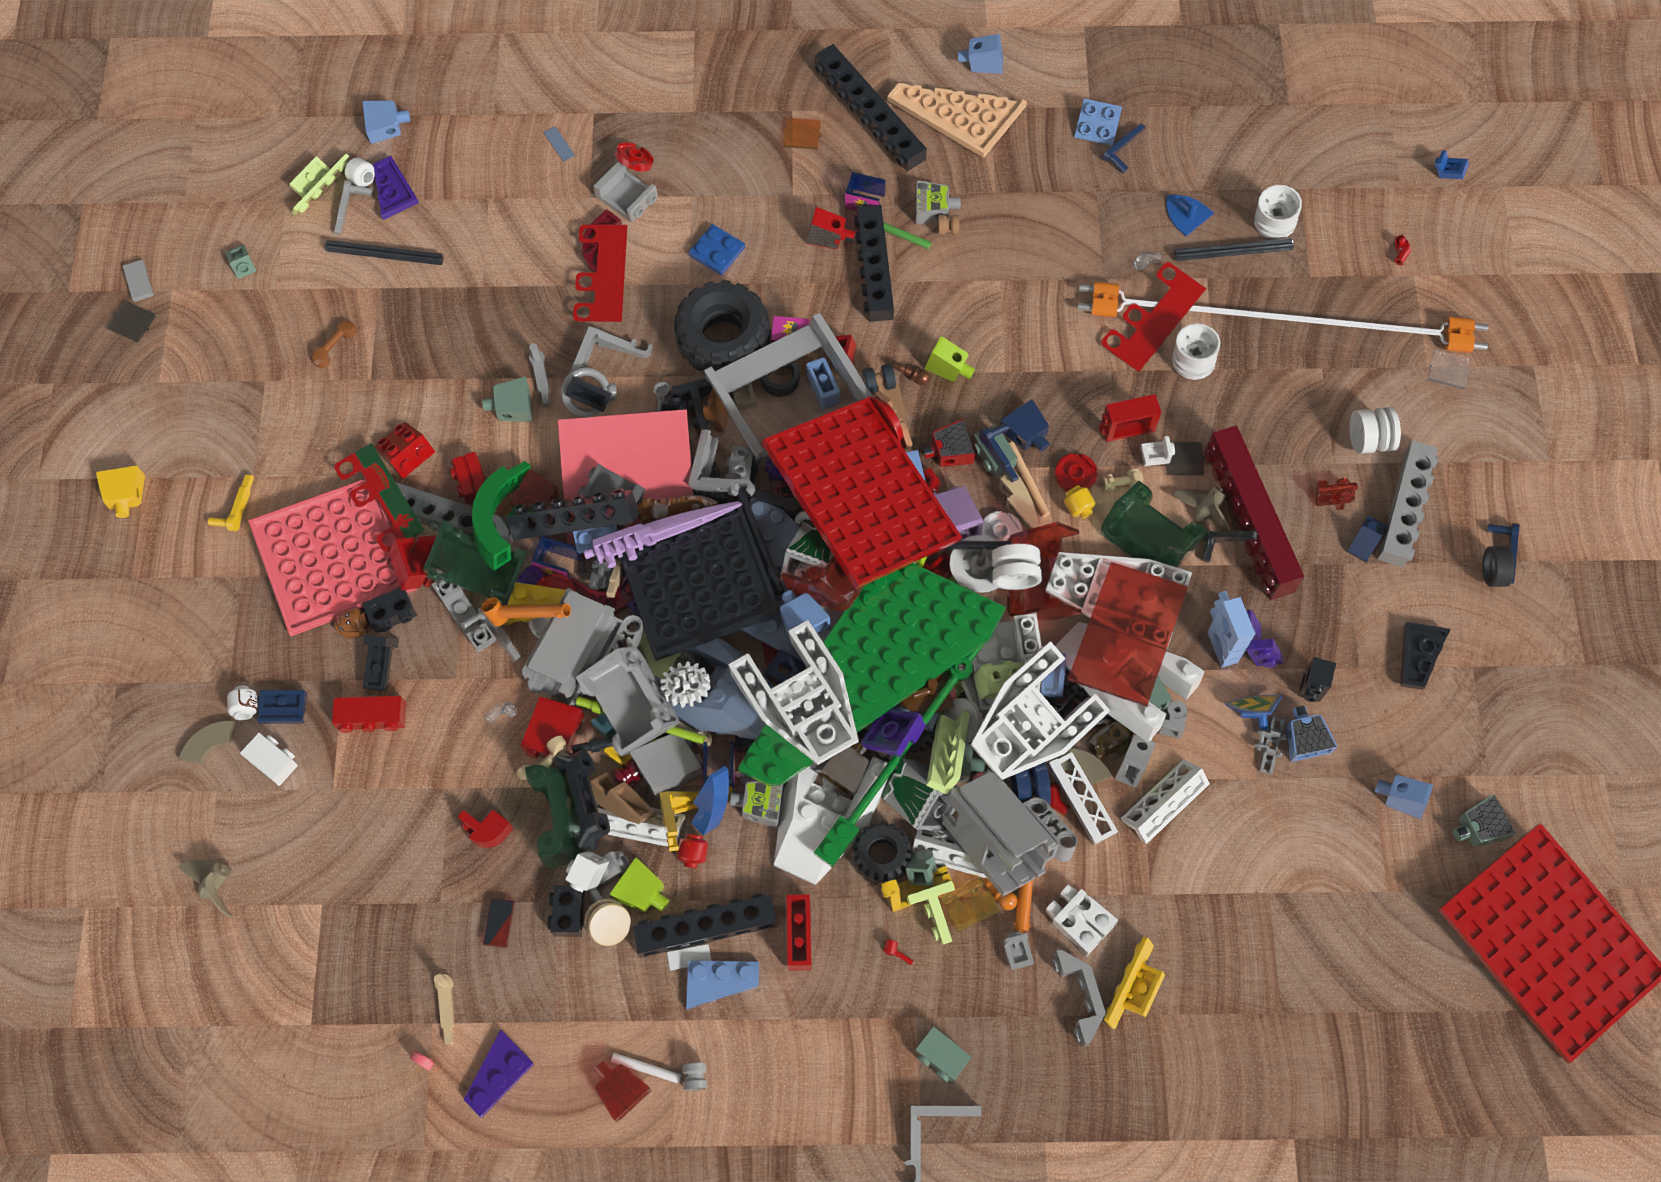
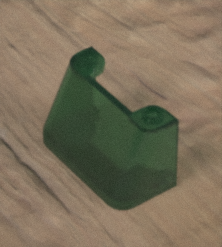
M1138 481L1114 503L1101 526V532L1106 539L1132 558L1150 559L1179 568L1204 539L1208 530L1196 522L1188 523L1182 529L1149 505L1153 498L1152 491L1148 486Z
M443 520L423 569L424 573L427 574L426 577L436 582L440 579L488 598L496 597L501 604L507 603L527 552L516 548L515 552L511 551L510 561L493 570L481 557L474 542V537L463 534V530L460 529L457 533L452 528L454 524Z
M544 765L525 767L528 783L533 787L535 793H543L550 803L554 830L543 832L538 837V855L547 869L569 865L571 860H575L578 854L587 852V850H583L575 845L580 823L575 812L573 796L569 789L567 773Z

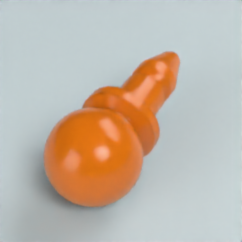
M982 877L985 887L990 889L995 895L994 900L999 901L1001 908L1012 910L1016 907L1017 897L1014 893L1010 892L1002 896L988 878Z

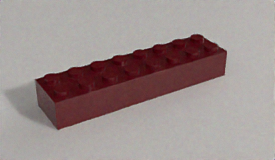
M1238 426L1213 432L1204 452L1205 459L1213 468L1212 473L1215 481L1219 482L1220 487L1227 494L1225 499L1229 505V514L1237 523V531H1255L1258 533L1256 540L1245 541V550L1248 556L1252 557L1254 571L1262 580L1263 592L1268 594L1270 600L1295 593L1305 576Z

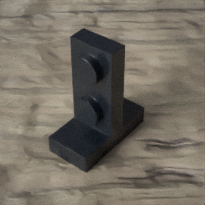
M701 379L671 387L672 393L680 395L681 398H686L690 411L694 410L696 416L692 417L695 429L699 428L700 434L701 430H709L703 413L701 397L711 394L713 387L707 379Z
M364 635L363 644L369 645L363 689L387 691L393 647L398 648L399 639Z

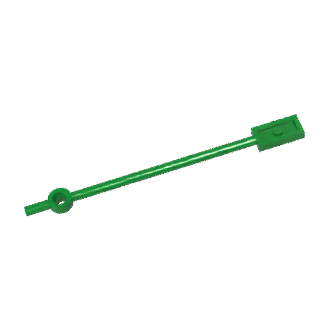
M984 644L950 667L951 676L922 715V720L926 725L958 681H965L971 676L973 670L971 662ZM964 665L965 670L960 671L957 666ZM908 743L900 757L892 756L848 819L842 816L838 818L813 855L830 867H834L860 830L855 826V823L913 743Z

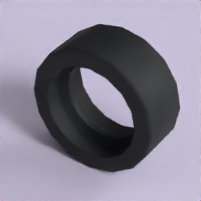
M795 361L782 366L792 372V379L786 384L778 385L770 382L768 374L760 377L762 387L772 396L782 397L788 396L796 390L800 381V372Z
M1488 546L1484 552L1482 571L1488 587H1508L1512 583L1514 577V558L1508 546Z

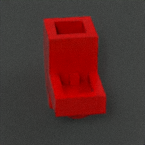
M464 810L457 816L462 822L460 827L468 834H471L468 837L470 841L482 848H491L499 845L514 829L506 819L494 810L481 823Z

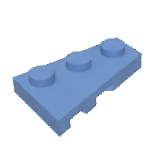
M688 961L686 1009L688 1010L704 1003H710L726 996H732L759 987V962Z

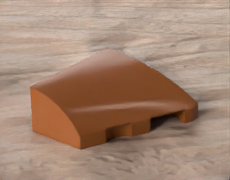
M712 388V392L708 397V406H704L703 413L705 420L714 421L716 431L724 432L729 413ZM730 392V393H728V394H729V396H730L731 399H732V398H733V395H732V392Z

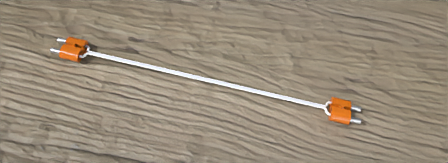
M1094 281V285H1079V291L1092 292L1093 294L1092 304L1078 303L1077 310L1091 311V316L1116 318L1117 312L1121 311L1124 305L1135 303L1139 306L1155 307L1159 302L1126 299L1124 293L1119 290V284ZM1119 293L1121 294L1122 300L1125 301L1120 305V308H1118ZM1194 305L1189 310L1438 335L1442 343L1445 344L1446 351L1472 353L1473 349L1487 350L1488 343L1475 342V335H1473L1475 330L1487 331L1488 324L1475 323L1473 318L1448 316L1446 323H1443L1441 329L1437 330ZM1444 327H1445V334H1447L1445 340H1444V336L1440 333V332H1442V331L1444 330Z

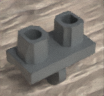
M597 556L594 557L592 562L589 587L591 589L607 590L613 568H608L605 559L603 560L604 563L600 564Z

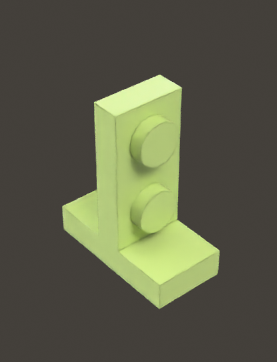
M952 881L905 896L908 905L926 900L927 904L924 905L925 912L928 918L932 917L935 926L931 928L935 940L940 941V944L952 942L938 899L939 895L955 890Z

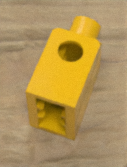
M137 465L96 472L104 504L110 510H115L116 517H128L129 507H136L141 504L145 474Z

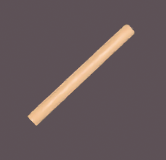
M1010 442L1009 445L1018 457L1016 466L1042 517H1046L1050 512L1015 443Z

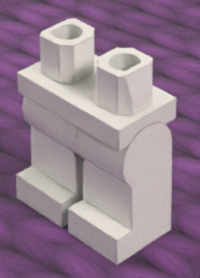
M1067 885L1060 893V896L1068 904L1062 908L1056 901H1053L1046 908V913L1053 920L1052 925L1087 957L1113 929L1118 919L1088 896L1084 890L1081 889L1078 892L1072 886Z

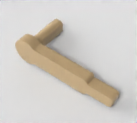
M618 556L616 566L613 568L606 593L607 597H615L624 572L621 558Z
M437 974L434 976V982L438 990L440 1024L444 1031V1043L452 1045L454 1043L452 1028L455 1026L452 999L454 982L447 974Z

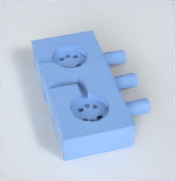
M1226 591L1218 594L1220 599L1214 602L1215 608L1210 610L1213 622L1207 631L1221 668L1238 663L1246 650L1245 648L1248 647L1255 635L1241 597L1230 600Z

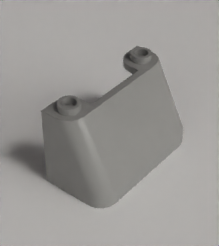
M635 647L617 648L576 677L581 692L585 695L596 696L617 734L612 738V746L620 756L630 753L632 750L639 748L679 724L675 710L670 702L665 700V695H662L661 686L643 655Z

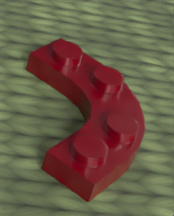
M606 209L590 225H622V221ZM587 228L583 237L592 239L596 234L595 230ZM583 243L584 260L588 268L593 273H596L598 243Z
M627 576L621 581L614 598L607 597V591L597 592L573 577L570 580L576 592L604 606L607 605L614 608L613 614L628 608V603L634 600Z

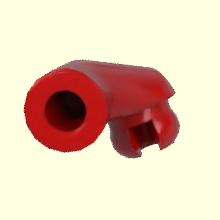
M1398 235L1394 239V245L1398 252L1394 262L1400 266L1404 264L1411 253V246L1404 235Z
M927 468L923 471L924 477L928 482L927 485L933 493H939L940 480L931 468Z
M1050 783V807L1065 816L1070 806L1060 800V786L1057 783Z

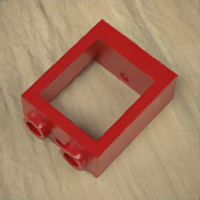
M1156 394L1106 404L1105 411L1102 413V421L1099 423L1100 433L1105 436L1106 442L1155 432L1162 413Z

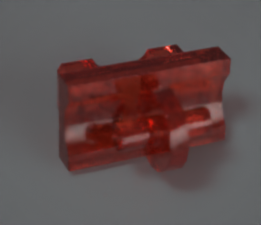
M1340 478L1336 481V485H1329V482L1326 480L1318 481L1315 503L1317 506L1335 505L1338 511L1344 510L1346 503L1355 502V492L1358 489V485L1356 482L1350 483L1348 478Z

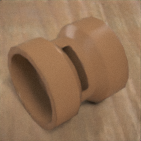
M953 214L951 217L938 215V235H945L946 233L959 235V214Z

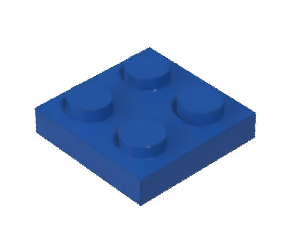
M712 224L689 251V257L722 276L745 249V243Z

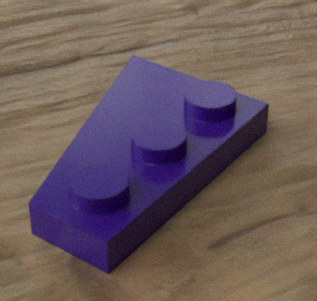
M392 156L373 164L381 208L380 212L383 220L419 203Z
M502 1030L499 1031L464 1098V1101L480 1118L534 1065Z

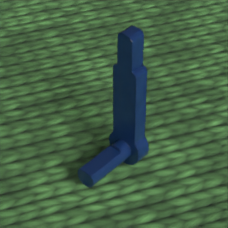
M1142 123L1115 145L1110 147L1103 154L1102 158L1106 162L1110 160L1122 173H1125L1129 167L1116 153L1129 144L1146 127Z
M1005 423L991 430L988 428L980 430L979 437L981 442L987 447L1001 470L1005 472L1011 483L1019 479L1018 475L994 439L995 436L1008 431L1009 426Z
M1512 523L1511 526L1488 524L1487 532L1510 535L1509 548L1514 558V577L1511 584H1514L1520 524Z

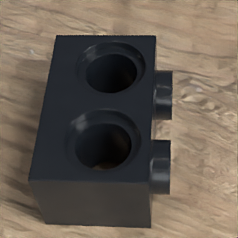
M401 588L362 603L371 626L376 633L389 631L393 626L400 623H408L418 616L408 592L401 590ZM406 604L403 609L397 610L399 605ZM380 613H385L382 618L376 619Z
M1314 657L1303 672L1298 696L1304 697L1309 702H1320L1331 688L1336 663Z
M554 885V892H550L549 906H553L552 915L548 916L547 921L548 930H551L554 937H582L585 890L581 892L571 886ZM571 895L572 900L569 904H561L563 896ZM563 918H570L571 922L568 927H559V923Z

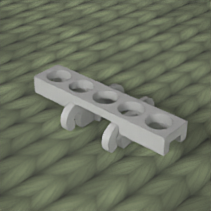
M1273 716L1268 732H1265V730L1257 731L1260 737L1258 744H1254V747L1259 751H1264L1259 772L1271 775L1276 757L1281 758L1283 755L1281 752L1277 753L1279 741L1286 740L1287 738L1286 735L1281 736L1285 719L1281 720ZM1275 722L1280 723L1279 729L1274 728ZM1264 737L1267 738L1265 745H1263ZM1273 742L1276 748L1270 749L1268 743ZM1267 755L1273 756L1272 760H1268L1266 758ZM1265 763L1270 764V770L1264 769Z

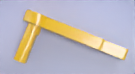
M245 475L228 518L209 517L208 524L210 526L227 527L229 531L239 530L241 518L254 480L253 475Z

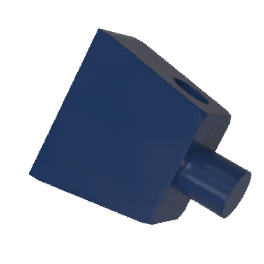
M1032 399L1000 422V425L1006 423L1009 426L1008 431L1003 434L1022 450H1027L1032 445H1035L1042 452L1050 445L1045 439L1049 425Z

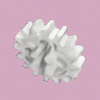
M687 662L685 666L678 663V668L675 669L671 666L669 667L670 673H663L664 679L660 680L662 695H665L667 702L672 701L673 706L680 703L681 708H684L685 704L689 703L692 707L694 701L702 702L701 696H708L707 690H710L709 675L706 674L704 667L699 669L697 663L693 667L690 666V662Z

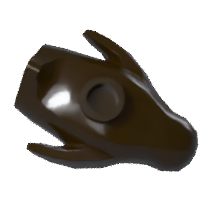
M1102 719L1093 727L1100 728L1086 740V745L1098 759L1117 752L1111 762H1115L1125 754L1135 733L1116 719Z

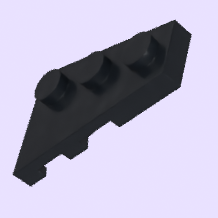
M1411 622L1404 624L1401 687L1420 690L1426 687L1435 662L1451 629Z

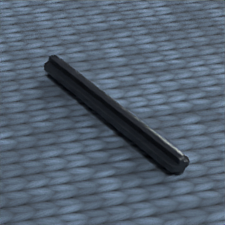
M1292 238L1181 248L1175 249L1174 258L1176 261L1288 251L1293 250L1294 241Z
M326 240L325 250L333 253L442 265L444 261L443 254L436 252Z

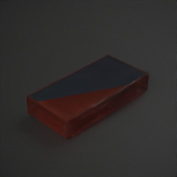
M491 898L483 941L484 946L508 948L515 907L514 900Z

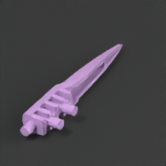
M726 503L677 514L644 525L637 524L592 540L594 547L583 552L586 559L597 556L600 564L604 563L603 560L605 559L608 568H613L616 566L615 555H618L620 558L623 557L622 553L626 552L630 561L637 559L635 548L643 550L644 545L650 546L656 544L657 541L695 528L738 508L742 503Z

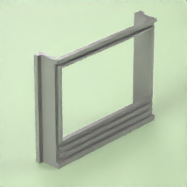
M820 313L812 317L809 325L717 371H714L712 366L704 370L707 381L710 382L754 453L757 462L766 458L768 453L765 448L760 446L728 393L822 347L855 399L852 403L872 396Z

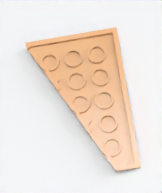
M898 83L887 96L888 102L983 158L1027 105V101L1023 99L1020 102L1008 100V97H995L986 94L975 96L965 94L963 91L955 92L949 89L935 88V90L923 89L919 85L910 86L904 83Z

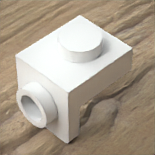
M1164 436L1161 442L1141 444L1140 447L1144 467L1168 464L1172 455L1175 454V447L1173 442L1170 443L1169 436Z

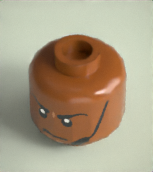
M357 607L340 612L335 620L337 633L347 639L364 635L370 624L366 612L363 613Z

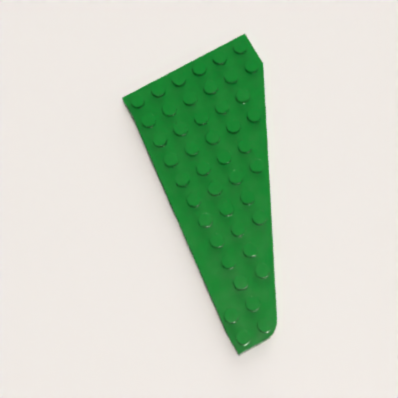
M914 563L862 586L823 642L843 673L856 732H859L928 684L929 680L935 679L988 642L1006 607ZM766 724L747 751L738 767V771L767 786H779L789 781L814 762Z

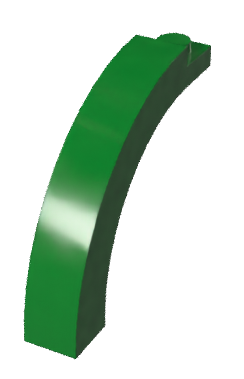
M526 461L512 467L509 471L504 466L496 470L481 485L474 499L472 508L474 542L481 557L493 570L498 569L511 560V545L498 533L493 523V516L498 505L508 494L531 480V465Z

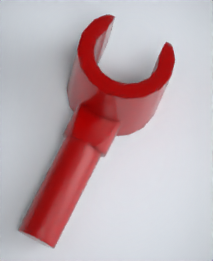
M890 939L885 941L883 948L885 954L896 956L909 965L913 963L914 960L897 950L898 942Z

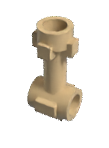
M1139 469L1128 470L1126 472L1127 476L1113 478L1112 474H1109L1102 478V486L1104 490L1114 491L1115 486L1126 484L1130 485V489L1140 488L1143 486V475Z

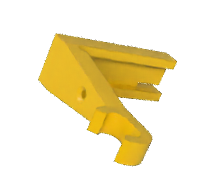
M729 786V792H728V800H727V802H729L730 799H731V793H732V787H731V786ZM668 791L659 793L661 815L669 851L679 850L676 838L678 832L673 813L677 814L698 808L693 802L699 792Z
M947 866L937 869L936 873L933 874L934 882L932 886L910 885L909 880L897 884L896 880H891L881 884V891L884 898L887 897L892 912H896L911 906L907 903L906 895L952 880L949 873L937 878L935 877L948 872Z

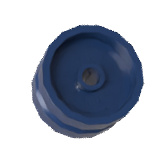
M1046 762L1010 776L1012 792L1022 803L1032 798H1041L1050 806L1051 790Z

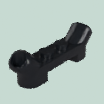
M563 750L557 754L554 764L557 769L567 773L569 789L573 796L575 812L580 823L575 845L583 850L593 851L596 849L599 839L610 832L607 814L598 813L589 775L595 772L591 756L585 750H579L574 754Z

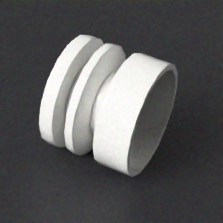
M1274 185L1264 190L1259 197L1254 218L1257 231L1269 239H1283L1292 234L1296 228L1301 211L1302 200L1300 195L1293 188L1286 185Z
M1198 323L1187 325L1177 334L1172 357L1173 367L1179 375L1187 379L1197 380L1211 374L1215 368L1220 348V338L1216 331L1207 325Z
M1392 406L1376 408L1374 412L1371 409L1353 411L1350 419V438L1357 454L1374 453L1376 449L1379 452L1397 450L1400 443L1401 429L1398 414Z

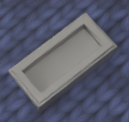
M143 259L123 265L133 301L137 302L154 296Z

